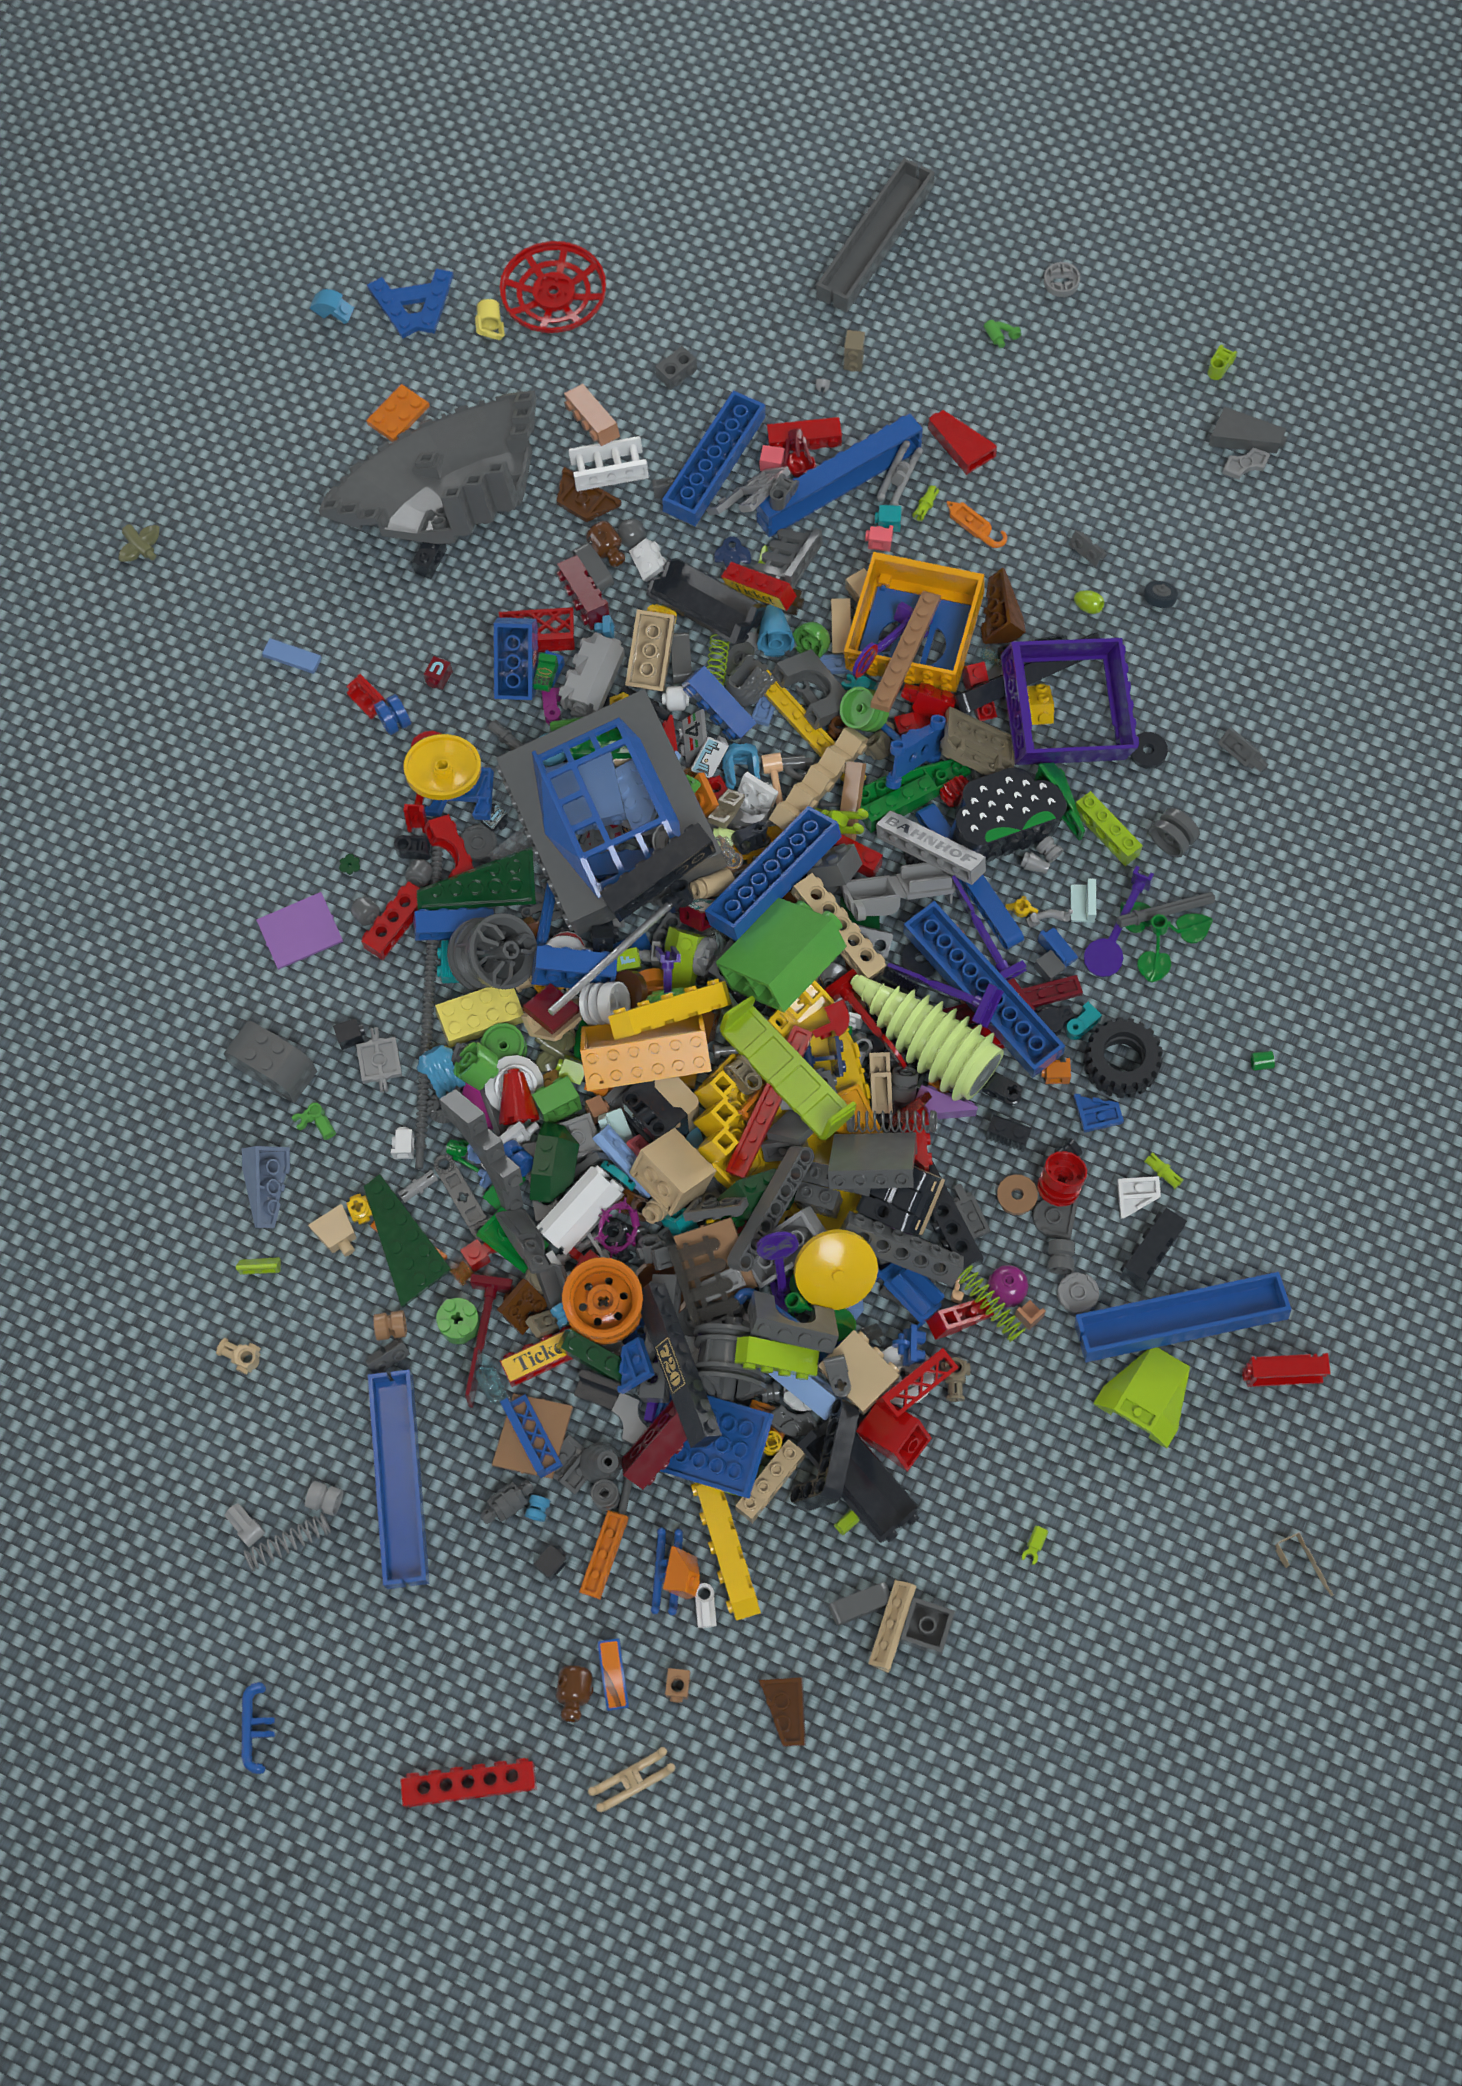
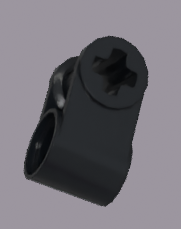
M756 822L751 826L737 830L731 837L734 846L744 855L766 847L771 843V839L767 834L768 826L765 822Z
M400 835L394 841L396 854L400 858L429 860L431 858L429 853L431 844L427 836ZM402 845H407V846H408V847L405 848V849H401V848H400Z
M994 1072L982 1088L985 1094L1009 1105H1016L1021 1101V1086L1000 1073ZM1013 1091L1016 1092V1094H1013L1012 1096L1009 1095V1093H1012Z

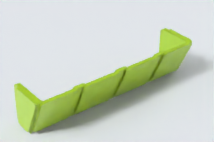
M750 996L724 1014L720 1025L722 1036L739 1054L748 1059L754 1070L773 1087L774 1091L821 1140H827L854 1115L857 1104L853 1101L848 1105L753 1006L755 997Z

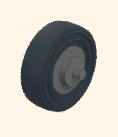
M1151 581L1146 585L1143 596L1146 602L1152 606L1169 608L1176 603L1178 591L1170 583Z

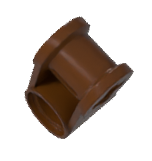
M624 1188L622 1191L624 1196L617 1203L624 1201L626 1197V1203L637 1210L639 1221L646 1222L645 1217L638 1210L641 1207H645L649 1201ZM621 1209V1213H622V1214H625V1215H629V1210H628V1209H625V1210H622V1209Z

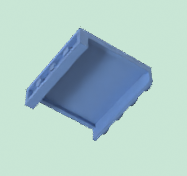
M609 752L578 767L604 826L619 825L623 823V820L627 819L615 771L614 758L612 753ZM568 762L547 767L545 769L547 773H549L564 765H567ZM568 771L551 780L559 799L580 790L573 771ZM581 797L563 806L572 826L592 817L585 797ZM594 823L588 827H585L575 832V834L581 835L585 833L587 830H599L597 824Z

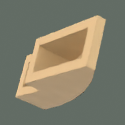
M850 598L831 599L832 654H844L851 629Z
M890 1052L868 1053L872 1111L874 1112L875 1110L876 1114H881L882 1110L884 1113H890V1111L893 1113Z

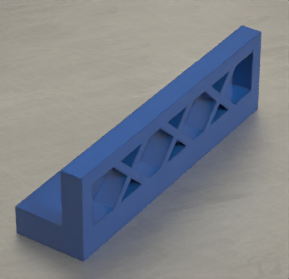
M526 1394L512 1402L508 1398L500 1401L538 1476L542 1478L562 1467L563 1465ZM525 1402L527 1405L525 1415L516 1413L514 1407ZM527 1420L536 1423L534 1433L525 1430L524 1427ZM536 1437L545 1440L543 1450L534 1448L533 1445ZM545 1455L554 1457L556 1463L545 1469L543 1465Z

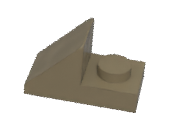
M550 1310L530 1316L525 1321L531 1332L540 1341L544 1336L554 1335L560 1331L557 1319L552 1316Z

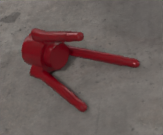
M801 429L790 430L788 432L789 438L786 439L783 467H787L790 446L796 448V455L800 457V447L803 445L808 462L812 464L806 438L803 437V431Z

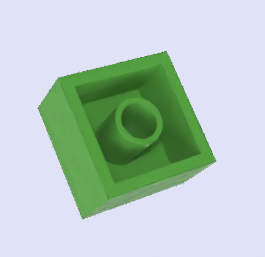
M568 1076L557 1078L551 1085L546 1088L540 1087L532 1094L537 1111L545 1123L555 1124L582 1109L580 1097Z

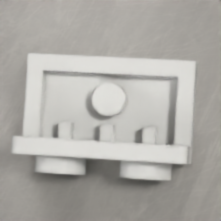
M647 538L629 551L645 582L650 581L660 572H664L663 567L667 562L660 553L659 545Z

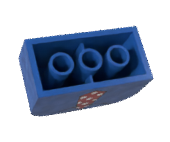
M497 618L494 622V699L533 700L537 691L533 688L538 667L537 620Z

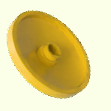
M450 734L429 736L417 742L408 751L404 760L405 779L411 789L423 797L433 800L457 798L470 791L477 783L481 774L480 756L476 748L469 741L459 736Z
M840 1229L825 1231L812 1237L801 1248L794 1264V1279L801 1295L812 1305L834 1310L851 1307L864 1299L873 1288L878 1273L877 1259L870 1244L860 1235Z

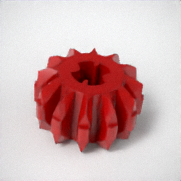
M962 775L956 776L945 783L944 787L940 789V796L943 802L950 806V808L957 807L963 789L970 781Z

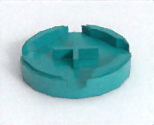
M603 1161L600 1165L611 1178L626 1189L633 1191L636 1187L634 1181L630 1183L628 1176L614 1165H609L608 1161Z

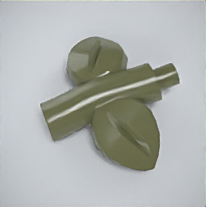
M131 524L126 525L122 529V534L129 543L122 547L118 559L123 562L134 561L141 554L151 561L154 560L156 554L152 545L158 539L160 527L158 525H149L138 534Z
M571 1031L566 1032L558 1041L536 1037L534 1041L540 1044L539 1048L543 1050L535 1062L541 1073L554 1070L559 1058L563 1059L564 1054L574 1057L569 1051L575 1046V1036Z

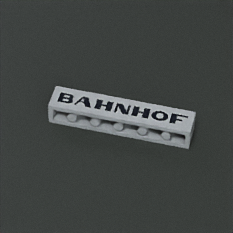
M891 810L876 824L878 839L953 876L955 875L971 885L986 871V860L980 853H976Z

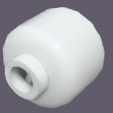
M669 686L666 689V693H662V705H666L668 711H684L686 706H689V696L683 691V686Z

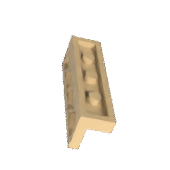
M898 1580L894 1582L868 1663L884 1672L889 1673L914 1596L915 1585Z

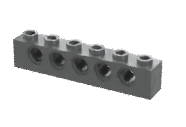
M849 1211L840 1227V1230H848L863 1237L870 1244L876 1257L953 1287L963 1270L964 1256L959 1255L957 1252H951L937 1244H931L919 1237L911 1236L886 1226L879 1221L866 1218L861 1214Z
M653 1274L650 1283H665L679 1318L683 1281L677 1275ZM644 1325V1332L646 1334L644 1343L655 1373L654 1376L658 1375V1380L651 1384V1377L637 1386V1394L644 1402L669 1403L670 1391L659 1361L653 1363L656 1353Z

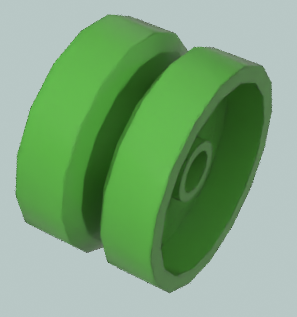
M860 686L853 687L846 692L840 704V715L842 721L848 727L865 732H875L881 729L887 722L888 712L871 708V701L876 690Z
M508 1023L495 1024L482 1037L481 1044L499 1056L498 1060L505 1056L513 1055L527 1057L528 1045L521 1031L514 1025Z

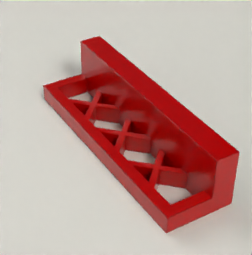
M942 1348L880 1397L876 1403L880 1408L885 1405L892 1415L897 1418L959 1367L945 1349ZM943 1358L951 1367L947 1372L938 1371L939 1361ZM924 1373L934 1374L932 1384L923 1383ZM909 1385L919 1386L916 1397L908 1395ZM894 1397L903 1398V1408L899 1411L890 1402Z

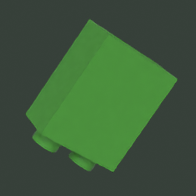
M778 898L716 961V964L731 990L747 997L754 996L756 1001L785 1012L847 947L839 932L842 928V923L833 913L829 911H824L822 914L817 913L801 900L794 904Z

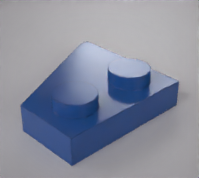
M1074 1094L1073 1098L1084 1133L1123 1124L1124 1120L1118 1102L1103 1101L1095 1097L1091 1099L1080 1096L1081 1094Z
M637 1337L622 1346V1362L619 1373L622 1374L621 1386H618L617 1390L618 1393L624 1394L654 1376L655 1373L643 1338Z

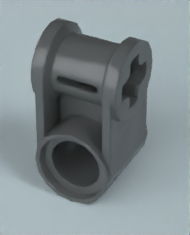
M783 473L780 474L775 485L770 490V507L776 511L783 510L796 493L799 481L791 480Z
M841 1354L823 1359L833 1393L838 1397L847 1396L851 1391V1383L845 1355ZM842 1381L844 1385L847 1384L844 1387V1391H840L839 1388L835 1389L839 1385L838 1382Z

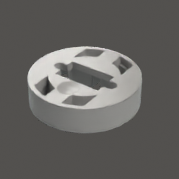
M1057 262L1047 268L1044 275V286L1050 294L1057 297H1067L1077 291L1080 273L1075 266L1066 262ZM1069 278V280H1072L1070 282H1064V284H1062L1061 282H1052L1054 279Z

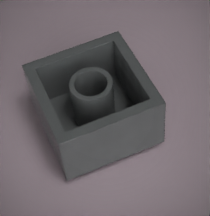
M840 844L831 847L807 872V875L813 873L815 877H819L823 882L824 888L847 885L863 863L854 844Z
M913 1597L899 1643L942 1656L955 1610Z

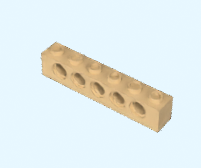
M811 873L794 885L791 894L797 901L801 900L808 904L813 911L822 914L824 909H828L841 921L844 930H839L847 947L840 955L859 976L863 975L870 980L873 979L886 967L885 959L881 954L876 953L871 941L868 938H864L860 933L859 926L851 922L846 910L839 907L834 895L826 891L821 879ZM811 894L818 895L820 899H813L811 897ZM848 940H854L857 946H851ZM860 956H867L869 961H863Z

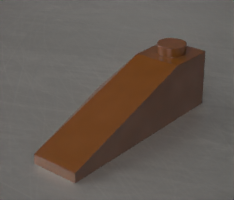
M1002 567L990 576L986 593L988 604L983 612L986 617L985 622L981 624L982 641L984 644L1011 643L1026 633L1022 612L1006 570Z

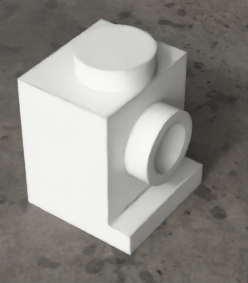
M407 1127L397 1128L395 1136L392 1137L393 1149H391V1154L394 1159H414L415 1135L412 1129Z

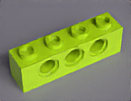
M1091 791L1076 802L1082 822L1124 866H1127L1140 856L1143 845Z

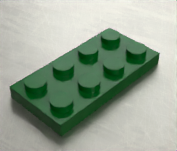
M614 728L596 736L600 747L603 748L622 739L619 730ZM590 739L569 750L573 759L577 760L594 752L595 748ZM625 745L611 751L614 759H632Z

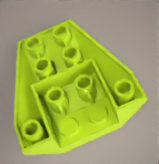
M1158 1347L1148 1349L1103 1386L1093 1405L1110 1415L1113 1412L1148 1432L1150 1434L1149 1439L1167 1449L1178 1431L1190 1366Z

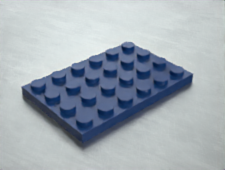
M707 1395L722 1436L707 1447L690 1448L689 1442L686 1440L683 1443L682 1450L678 1454H674L670 1458L668 1466L660 1471L750 1499L774 1415ZM669 1403L658 1404L654 1420Z

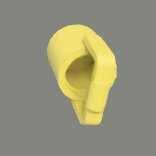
M493 299L481 300L477 304V315L475 317L476 332L491 339L501 340L505 334L504 323L501 322L499 303ZM499 329V333L493 331Z

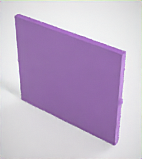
M321 892L257 919V923L266 941V946L269 948L278 970L343 942L334 922V916L331 915Z

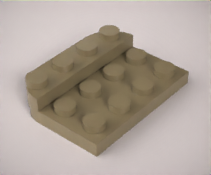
M949 706L945 715V735L941 740L944 757L952 758L963 766L970 767L985 775L1014 767L1015 760L1010 734Z

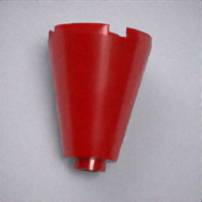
M519 1069L507 1070V1074L503 1076L499 1125H515L519 1121L525 1124L527 1119H531V1122L540 1120L524 1072H520Z

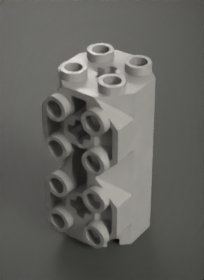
M593 633L591 637L581 639L579 653H576L573 658V664L576 665L575 669L567 671L566 683L559 690V696L562 697L560 705H562L564 710L569 708L572 716L577 718L585 717L603 708L625 656L620 640L604 637L600 633Z

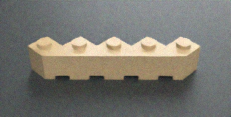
M851 727L844 728L836 743L827 747L820 761L810 767L802 782L795 784L786 800L777 804L769 820L785 830L807 806L815 809L821 798L827 792H830L835 782L843 773L845 774L847 761L854 762L859 755L866 751V743L869 739Z

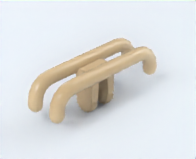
M661 1747L658 1751L598 1785L590 1787L588 1789L590 1796L600 1794L621 1781L626 1789L610 1799L598 1803L596 1810L604 1812L673 1773L675 1765L669 1763L666 1767L645 1779H642L639 1771L662 1759L667 1754V1749Z

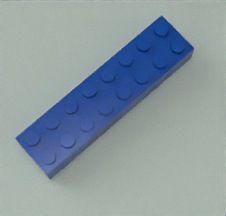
M734 390L732 391L662 499L663 512L696 527L765 419V404Z
M807 806L705 910L709 925L737 941L778 898L782 899L842 837L838 822Z

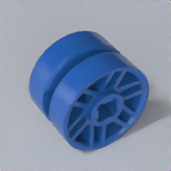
M396 694L386 698L388 706L383 700L374 704L375 711L390 736L399 731L397 723L402 729L411 725L410 718Z

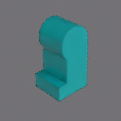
M1089 1001L1082 1006V1014L1077 1019H1072L1067 1023L1066 1035L1071 1040L1080 1039L1101 1021L1102 1014Z

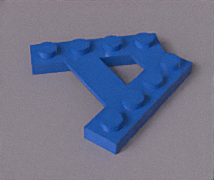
M435 269L432 282L428 284L390 289L386 281L381 277L367 284V287L403 339L417 331L435 334L454 275L452 271ZM425 302L422 312L408 314L403 305Z

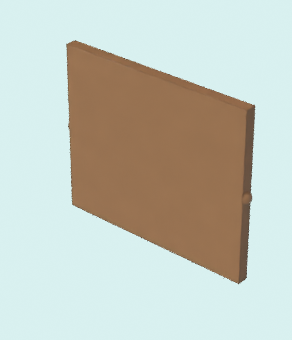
M732 1217L705 1226L701 1225L699 1228L674 1236L694 1292L698 1291L697 1286L701 1282L730 1269L727 1264V1258L739 1238ZM752 1270L749 1272L741 1271L746 1286L716 1300L725 1297L729 1298L743 1288L758 1287ZM703 1300L698 1301L699 1305L705 1304Z
M513 1394L511 1402L523 1395ZM528 1397L559 1457L573 1406ZM523 1402L514 1407L516 1413L525 1415L527 1405ZM506 1416L492 1466L517 1471L521 1474L526 1473L538 1476L511 1422ZM527 1420L524 1427L525 1430L534 1433L536 1423ZM536 1437L533 1445L534 1448L543 1450L545 1440ZM545 1455L543 1465L546 1469L556 1463L554 1457ZM555 1471L551 1472L550 1474L544 1477L553 1479Z

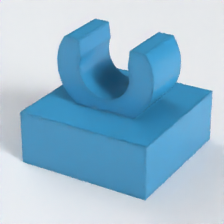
M607 615L603 616V623L594 624V631L610 639L614 638L615 624L611 616Z

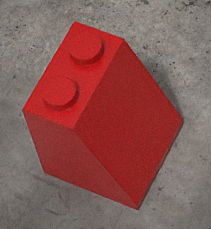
M877 1403L871 1407L869 1414L860 1422L856 1430L863 1441L907 1472L932 1439L921 1421L916 1417L903 1412L895 1418L885 1405L880 1408ZM893 1405V1406L896 1408L897 1411L900 1410V1408H898L897 1406Z

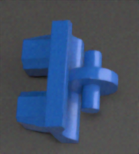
M911 1324L910 1328L904 1329L903 1333H899L897 1340L892 1341V1347L898 1349V1355H902V1366L909 1367L912 1364H921L926 1360V1352L917 1350V1344L922 1345L925 1343L926 1332L917 1330V1325Z

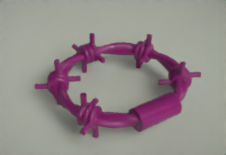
M625 1197L624 1201L615 1203L608 1210L604 1211L601 1209L603 1213L598 1215L601 1219L599 1221V1232L594 1241L600 1242L611 1253L610 1258H612V1254L623 1251L630 1244L634 1247L636 1244L635 1237L638 1226H640L637 1210L626 1203ZM619 1208L618 1213L620 1214L621 1209H628L633 1230L631 1235L627 1233L626 1244L617 1247L618 1242H616L615 1246L610 1247L606 1245L605 1239L608 1235L605 1236L602 1233L605 1220L608 1223L610 1222L608 1218L609 1216L612 1217V1215L609 1213Z

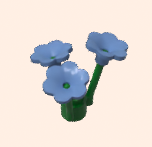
M462 1139L459 1141L449 1140L446 1146L447 1154L452 1155L453 1160L477 1172L478 1176L482 1177L479 1185L487 1189L492 1184L487 1171L482 1168L479 1169L461 1158V1156H465L468 1152V1159L470 1161H474L476 1164L481 1163L468 1141Z

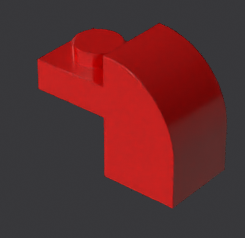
M844 999L824 1007L831 1023L813 1030L815 1038L820 1037L823 1040L830 1037L833 1030L836 1036L839 1037L846 1032L850 1024V1013Z

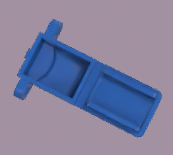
M891 1262L880 1266L878 1264L875 1282L879 1279L885 1282L883 1285L920 1322L917 1325L918 1330L941 1308L940 1302L944 1299V1294L924 1275Z

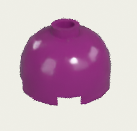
M1003 1265L995 1269L989 1276L987 1283L989 1284L988 1293L995 1291L991 1296V1300L1000 1297L997 1303L999 1305L1005 1303L1004 1307L1006 1308L1015 1307L1022 1303L1029 1289L1025 1273L1012 1265Z

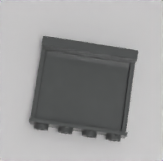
M916 1132L834 1134L828 1167L829 1189L914 1188L913 1169L915 1154L918 1152Z

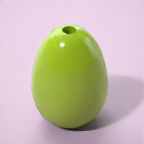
M1082 590L1074 595V602L1077 607L1088 614L1100 613L1104 607V599L1097 592Z

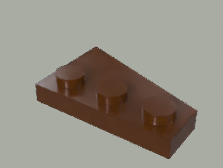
M803 1678L759 1680L783 1747L806 1746Z

